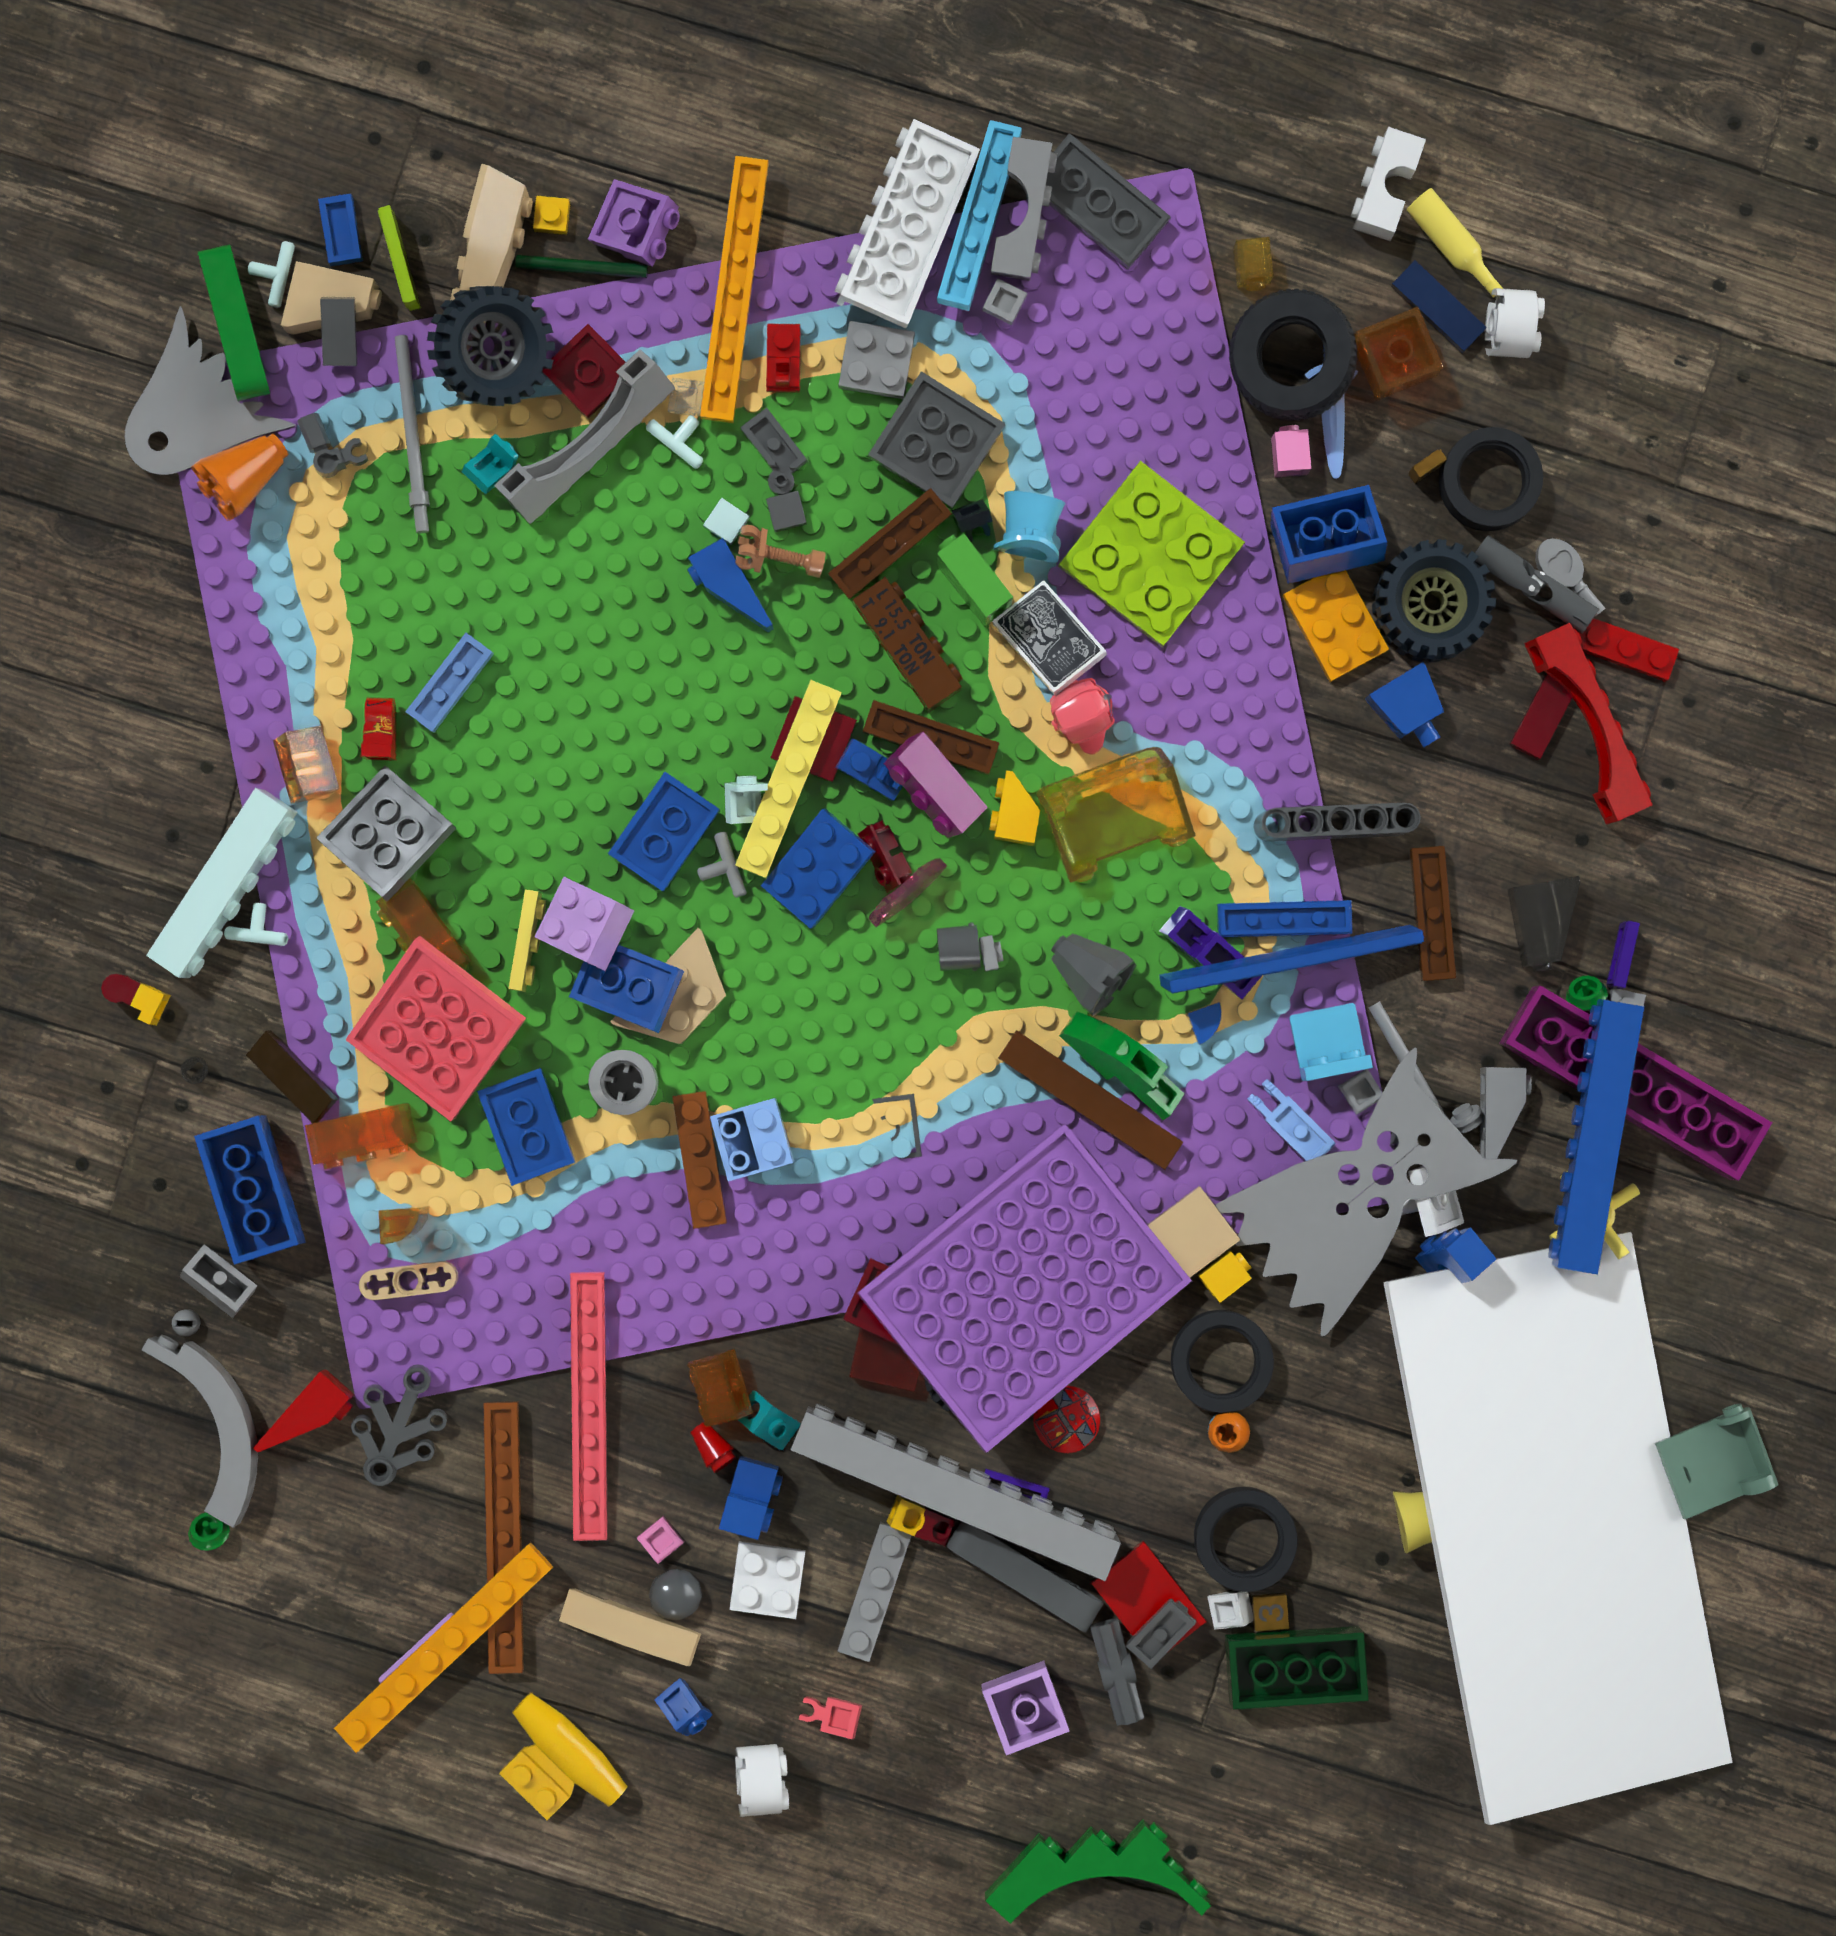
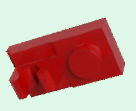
M767 324V392L800 393V324Z

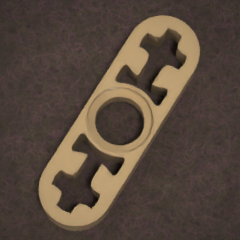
M447 1261L374 1269L363 1274L359 1281V1289L361 1294L369 1300L445 1292L456 1285L458 1271L452 1263ZM439 1267H443L444 1272L451 1274V1279L445 1281V1286H441L440 1281L435 1280L427 1282L429 1289H424L425 1276L422 1268H427L426 1275L439 1273ZM405 1271H412L418 1277V1284L413 1290H405L400 1285V1276ZM389 1272L394 1273L392 1283L396 1293H391L392 1286L379 1288L378 1294L374 1293V1289H368L367 1282L373 1280V1275L377 1276L378 1281L391 1279L388 1274Z

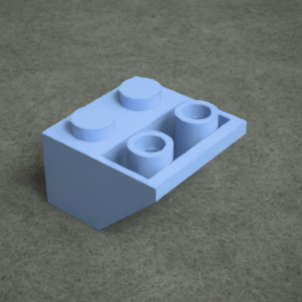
M776 1098L710 1116L728 1181L794 1163Z

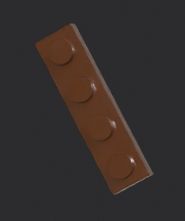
M930 488L828 574L844 594L851 599L949 518L952 513Z
M873 700L863 733L901 746L909 737L924 732L950 763L989 775L1000 744L999 742Z
M1445 846L1411 848L1410 861L1416 927L1423 930L1424 942L1418 944L1421 981L1455 979L1456 969Z

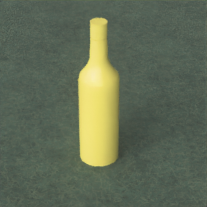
M1432 188L1425 191L1407 208L1406 211L1456 269L1467 271L1474 275L1490 295L1494 288L1503 289L1485 267L1479 243Z

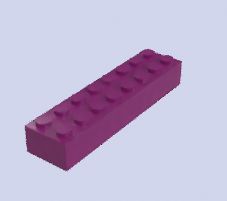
M1541 985L1533 986L1499 1044L1577 1090L1580 1072H1585L1587 1059L1583 1058L1584 1044L1587 1038L1591 1039L1593 1025H1589L1590 1014ZM1638 1043L1625 1119L1726 1179L1739 1181L1772 1122Z

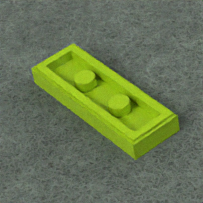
M390 205L381 207L378 210L402 301L409 311L419 309L421 307L395 213Z

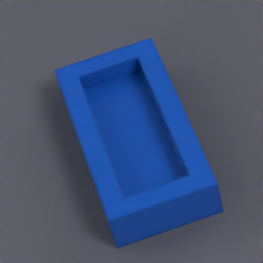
M351 193L318 199L329 265L337 266L363 261L354 201Z

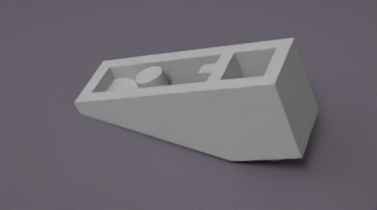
M1480 1068V1109L1482 1111L1480 1116L1483 1119L1480 1123V1155L1485 1159L1498 1158L1526 1103V1095L1531 1094L1532 1080L1531 1075H1526V1068Z

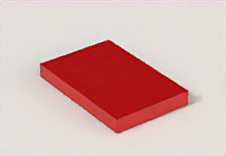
M1144 1541L1111 1566L1106 1581L1099 1578L1091 1581V1584L1132 1636L1168 1599H1172L1174 1602L1179 1600L1188 1608V1614L1196 1620L1195 1625L1171 1649L1206 1623L1200 1612Z

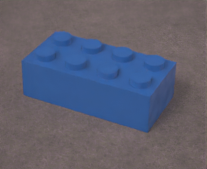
M258 1115L194 1136L234 1265L306 1243L267 1115Z

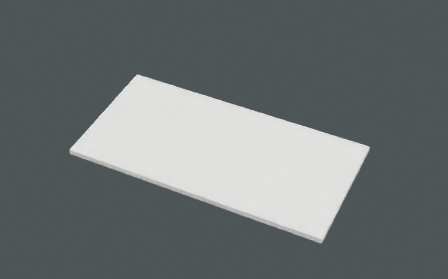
M1631 1232L1617 1234L1630 1252L1620 1260L1617 1259L1604 1240L1598 1275L1555 1267L1552 1265L1553 1259L1548 1257L1549 1248L1498 1258L1473 1281L1462 1284L1449 1269L1383 1282L1484 1822L1488 1825L1733 1763L1687 1521L1682 1518L1655 1445L1656 1442L1670 1437Z

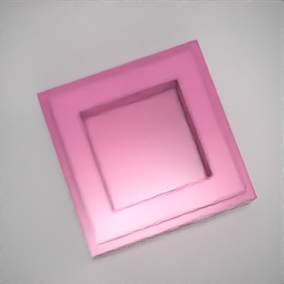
M664 1515L637 1537L638 1541L657 1564L685 1542Z

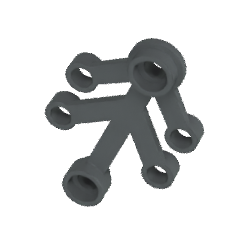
M413 1365L405 1372L403 1384L406 1390L393 1421L383 1400L385 1397L384 1389L380 1385L372 1384L364 1392V1401L367 1405L371 1406L385 1438L381 1451L370 1432L373 1423L369 1416L364 1414L356 1416L351 1424V1430L354 1435L358 1436L368 1459L364 1464L363 1472L368 1482L373 1485L385 1486L394 1480L398 1469L417 1461H428L434 1455V1443L429 1439H421L416 1443L414 1449L393 1456L398 1444L431 1430L440 1431L446 1426L448 1420L444 1410L433 1409L426 1418L406 1426L418 1394L425 1392L431 1383V1373L423 1365ZM419 1372L423 1374L424 1380L422 1382H415L412 1379V1374ZM373 1390L377 1391L380 1394V1399L371 1400L368 1393ZM439 1415L442 1417L443 1423L440 1425L433 1424L431 1417ZM364 1421L368 1429L361 1431L357 1429L356 1423ZM426 1445L430 1448L431 1452L428 1455H423L419 1452L418 1448ZM382 1463L386 1466L387 1471L379 1473L375 1470V1465Z

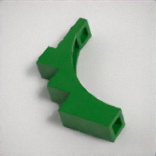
M1144 1819L1139 1822L1116 1849L1113 1847L1116 1844L1115 1840L1106 1831L1101 1829L1097 1832L1092 1826L1088 1828L1065 1855L1061 1854L1064 1849L1054 1838L1049 1836L1045 1839L1038 1833L985 1892V1901L1010 1924L1028 1906L1059 1887L1084 1879L1107 1876L1129 1877L1161 1885L1178 1893L1200 1915H1203L1211 1907L1210 1901L1206 1896L1209 1893L1207 1888L1196 1878L1192 1881L1187 1879L1181 1873L1184 1870L1183 1866L1171 1855L1167 1858L1164 1857L1170 1850L1169 1844L1165 1840L1168 1834L1155 1822L1149 1825Z

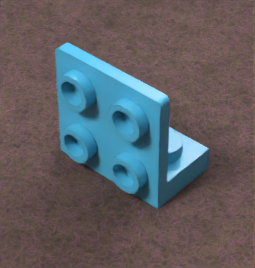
M1354 1003L1294 1014L1289 1017L1302 1081L1373 1068L1371 1055H1365Z

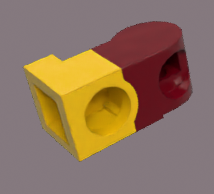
M121 974L109 975L104 979L101 986L105 999L114 1003H126L141 1010L138 1020L149 1025L157 1026L171 996L130 976Z
M897 1495L887 1519L889 1526L894 1529L946 1546L956 1521L948 1515L900 1495Z

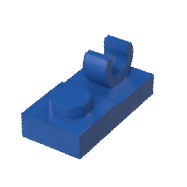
M851 739L835 768L891 801L895 800L902 788V785L896 783L891 778L889 769L883 764L887 760L886 757L856 739Z

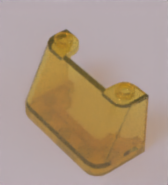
M1159 747L1142 749L1048 784L1037 792L1040 807L1070 883L1091 879L1094 876V872L1098 869L1097 861L1156 839H1159L1163 844H1168L1170 847H1177L1186 843L1189 838L1196 836L1174 766Z

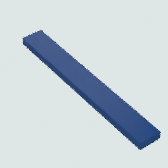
M1405 925L1160 974V984L1164 989L1173 994L1422 944L1424 942L1423 930L1412 925Z

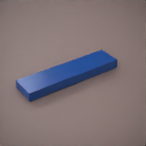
M1351 900L1217 904L1218 934L1222 938L1352 934Z

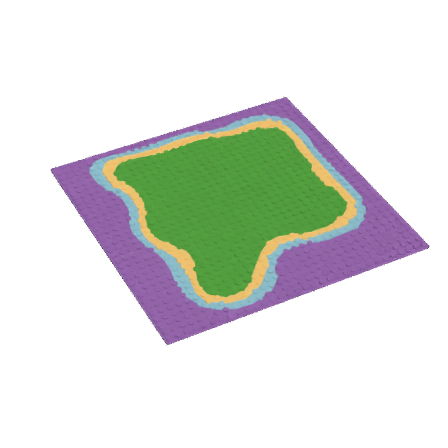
M1184 168L1127 180L1171 216L1170 221L1129 270L1049 205V207L1042 206L1040 219L1047 220L1044 239H1037L1035 253H1041L1038 274L1031 273L1030 281L991 275L996 237L1007 235L1016 230L1024 221L1028 211V200L1002 204L970 311L937 303V296L962 213L953 214L906 328L850 303L844 302L843 306L836 304L840 294L834 292L841 274H849L852 264L847 263L848 257L854 244L861 245L864 235L855 233L757 253L734 423L700 418L721 260L648 274L647 278L633 277L531 297L534 300L531 306L541 307L546 316L541 318L542 323H550L553 333L546 334L547 341L555 342V351H547V359L555 356L578 332L589 324L625 362L639 350H642L656 362L675 387L662 403L658 404L643 418L640 424L628 432L614 448L610 449L566 493L562 494L531 524L511 506L496 487L487 494L483 493L462 473L464 465L487 447L489 439L494 434L512 445L519 456L516 465L519 463L523 467L539 462L555 454L577 438L598 416L607 401L587 419L548 378L543 385L534 384L532 387L536 392L530 397L521 396V402L516 404L490 406L462 400L456 397L457 392L448 391L442 385L445 379L443 377H436L432 368L438 366L436 360H429L427 350H434V341H427L428 332H436L437 325L431 323L433 317L356 332L357 366H323L322 339L259 351L270 394L243 400L239 403L262 402L264 405L254 415L282 419L295 424V426L270 432L237 445L262 436L268 437L274 434L280 439L288 452V456L283 459V465L244 512L230 521H227L217 508L219 503L212 496L208 499L200 491L196 483L200 479L196 476L192 467L178 472L242 808L254 789L258 788L268 791L298 812L294 817L295 825L286 837L282 836L276 845V855L269 864H264L257 874L259 876L257 887L260 903L267 905L264 923L266 931L282 932L288 936V942L285 946L268 944L288 1048L338 1098L319 1123L312 1124L302 1112L301 1117L354 1394L359 1408H371V1406L365 1403L363 1395L366 1388L372 1384L380 1385L384 1389L385 1397L383 1400L385 1405L401 1402L406 1390L403 1384L405 1372L409 1367L417 1364L427 1367L431 1373V1383L428 1389L418 1394L417 1398L571 1368V1272H605L606 1360L845 1313L870 1258L891 1266L1063 1124L1068 1126L1146 1224L1150 1223L1199 1185L1213 1204L1216 1205L1226 1198L1283 1170L1305 1162L1264 1120L1265 1117L1247 1100L1251 1094H1254L1264 1102V1105L1271 1112L1280 1104L1264 1090L1262 1083L1266 1079L1273 1083L1286 1097L1289 1096L1336 1143L1325 1155L1340 1151H1355L1361 1148L1365 1128L1377 1102L1355 1115L1338 1086L1363 1070L1302 1081L1289 1017L1294 1014L1354 1003L1365 1055H1371L1373 1068L1368 1070L1382 1091L1355 957L1262 975L1243 1000L1222 984L1173 994L1164 989L1160 984V974L1200 967L1159 932L1179 906L1189 909L1211 930L1218 933L1217 904L1343 901L1330 839L1269 842L1258 838L1253 828L1256 817L1269 809L1323 806L1240 398L1230 368L1229 345L1194 175L1191 169ZM997 279L1027 293V297L1012 325L982 311ZM849 321L915 332L904 397L922 371L1005 423V428L953 510L983 499L988 507L993 522L987 523L990 527V535L986 536L982 527L974 528L972 530L974 541L971 543L1013 596L1012 605L1044 580L1106 650L1107 655L1076 679L1080 681L1092 678L1096 684L1104 688L1112 696L1113 718L1115 720L1114 724L1106 730L1103 747L1098 753L1094 755L1085 753L1078 743L1072 744L1061 731L1054 730V726L1051 724L1054 718L1050 699L1054 694L996 629L993 622L984 627L937 566V553L940 550L938 546L953 534L956 538L963 534L956 525L953 514L851 599L844 594L828 574L924 494L923 491L868 458L869 452L903 399L839 389L838 385ZM767 324H800L801 326L800 393L766 391ZM399 335L408 336L424 488L429 493L430 506L427 507L429 532L421 534L416 533L414 510L410 507L408 495L411 492L395 346V336ZM487 337L483 342V349L487 355L491 354L494 349V342L490 337ZM506 341L505 346H510V341ZM505 350V351H504V354H505L506 356H508V355H509V351H506V350ZM476 355L473 356V357H470L471 361L474 360V358L476 357ZM227 361L221 381L231 379ZM766 407L808 461L792 474L794 477V487L790 491L799 492L807 525L774 532L766 498L778 496L770 490L768 485V478L772 470L740 428ZM312 413H319L331 443L328 450L337 447L339 450L343 449L349 440L360 438L362 445L355 447L352 450V455L360 457L366 454L368 461L361 466L345 465L346 469L338 471L335 476L330 478L320 476L315 470L313 463L315 453L309 452L298 425V419ZM689 415L694 416L699 421V425L684 444L703 458L702 465L698 469H694L646 430L648 422L654 419L674 435ZM1140 461L1245 541L1241 549L1163 648L1058 567L1062 559ZM1005 492H1030L1050 496L1065 502L1052 538L1053 544L1059 551L1058 562L1051 563L993 550L994 544L1002 541L1003 535L1006 533ZM721 498L750 517L745 525H753L759 531L762 528L768 529L766 544L769 547L785 549L788 552L794 551L795 553L798 552V554L801 553V555L810 554L812 549L826 552L820 578L806 575V569L803 566L791 565L790 563L777 561V559L776 561L767 559V557L764 558L760 573L754 572V568L749 570L741 569L773 625L774 630L766 632L708 593L703 584L696 586L687 571L692 566L688 557L721 539L703 526ZM740 532L732 545L726 542L735 559L736 556L745 559L751 558L747 555L738 554V538L741 536L753 539L752 536L741 535ZM884 577L887 578L890 584L895 581L900 586L906 596L902 601L909 611L915 609L925 623L921 627L928 639L931 636L936 638L944 650V653L940 656L948 666L953 663L963 678L959 682L962 686L961 691L930 713L924 708L853 605L852 600ZM468 633L492 651L494 655L433 733L406 713V710L463 635ZM810 680L842 692L835 712L857 720L849 742L851 739H856L887 759L900 745L863 733L873 700L1000 743L989 775L951 763L988 807L962 834L951 838L940 834L934 828L931 818L924 810L914 805L911 795L903 786L895 800L891 801L839 769L833 783L808 774L767 877L818 813L825 808L857 836L867 826L874 825L883 820L886 826H890L899 845L897 848L889 851L891 856L902 852L913 872L910 874L912 881L902 886L899 885L887 893L884 886L878 883L874 873L875 868L869 859L827 913L812 929L761 887L766 878L739 868L747 893L738 898L733 895L726 873L701 881L699 878L698 868L722 861L714 838L717 833H727L737 861L752 823H726L725 783L737 782V776H757L758 782L769 783L777 761L771 759V755L794 696L803 699ZM367 697L395 699L396 761L366 760L361 757L363 726L365 724L364 710ZM321 732L297 747H278L293 743L309 733ZM325 745V747L306 757L289 760L312 747ZM325 757H329L323 764L313 768L298 771H285ZM385 765L456 827L454 832L387 902L317 839V836ZM333 770L328 777L322 779L295 781L299 778L327 773ZM1006 770L1014 772L1040 809L1033 846L994 839L995 831L989 830L992 810L999 811L1001 798L995 797L998 778L1005 779ZM667 772L719 808L720 812L666 890L662 892L614 859L608 852L663 773ZM336 784L331 791L326 793H313L292 797L306 789L323 788ZM761 791V800L765 791ZM1301 815L1298 821L1299 826L1302 830L1309 832L1311 827L1310 820L1306 816ZM1268 816L1266 826L1269 831L1276 833L1278 831V822L1273 817ZM563 877L634 910V913L618 945L664 963L699 928L703 931L726 997L681 1045L615 1026L610 1022L615 1017L614 1015L569 997L583 960L541 940L538 952H532L530 965L535 966L532 986L527 985L526 992L508 989L525 889L542 893L541 900H546L545 914ZM538 919L536 933L542 920ZM972 922L974 925H977L978 939L992 935L993 942L1000 941L1004 961L998 962V970L985 972L980 950L981 968H978L977 971H973L972 968L940 971L937 928L968 926ZM1073 933L1119 950L1134 960L1137 965L1121 991L1117 989L1111 995L1114 997L1113 1001L1094 1018L1125 1033L1168 1066L1164 1075L1185 1094L1171 1116L1165 1120H1162L1116 1076L1106 1080L1059 1036L1076 1012L1093 1017L1081 1006L1051 960L1054 955L1051 949L1061 936L1064 935L1067 938ZM1350 934L1223 938L1244 957H1250L1350 937ZM418 936L424 938L526 1017V1020L457 1117L451 1122L346 1041L354 1026ZM1220 1002L1221 1021L1217 1031L1206 1042L1198 1045L1187 1013ZM1016 1030L1183 1141V1144L1165 1170L998 1059ZM616 1050H629L642 1055L654 1066L658 1076V1090L652 1102L644 1109L629 1115H618L604 1110L596 1103L589 1090L588 1079L594 1063L603 1055ZM542 1068L576 1162L511 1186L477 1091ZM706 1091L710 1116L776 1098L794 1163L728 1181L713 1130L727 1223L693 1229L672 1096ZM914 1094L922 1157L900 1159L916 1152L910 1099L874 1104L872 1099ZM896 1125H899V1135L895 1140L891 1141L890 1138L896 1133ZM1384 1131L1378 1136L1377 1144L1382 1151H1394V1148L1390 1147L1391 1131ZM1347 1164L1340 1168L1338 1176L1343 1184L1353 1185L1359 1180L1360 1173L1357 1167ZM1380 1164L1373 1169L1372 1176L1377 1184L1387 1185L1393 1180L1394 1173L1392 1167ZM1374 1197L1368 1202L1367 1208L1388 1203L1381 1197ZM1339 1203L1336 1206L1337 1213L1348 1212L1349 1207L1346 1203ZM1221 1213L1234 1232L1238 1234L1244 1220V1213ZM421 1221H422V1223L424 1224V1226H423V1227H422V1226H421V1227L419 1226V1228H418V1226L416 1225V1223H417V1222H418V1223H419V1222L421 1223ZM447 1261L452 1263L458 1271L456 1285L445 1292L369 1300L361 1294L359 1289V1281L363 1274L374 1269ZM439 1267V1273L434 1275H426L427 1268H422L425 1276L424 1289H429L427 1284L429 1281L438 1280L441 1286H445V1281L451 1279V1274L444 1272L443 1267ZM412 1271L403 1272L400 1276L402 1288L405 1290L416 1288L418 1284L417 1275ZM389 1272L388 1274L391 1279L378 1281L377 1276L373 1275V1280L367 1282L368 1289H374V1293L378 1294L379 1288L392 1286L391 1293H396L392 1283L394 1273ZM416 1372L412 1374V1379L415 1382H422L424 1376ZM373 1390L368 1393L371 1400L380 1399V1394L377 1391Z

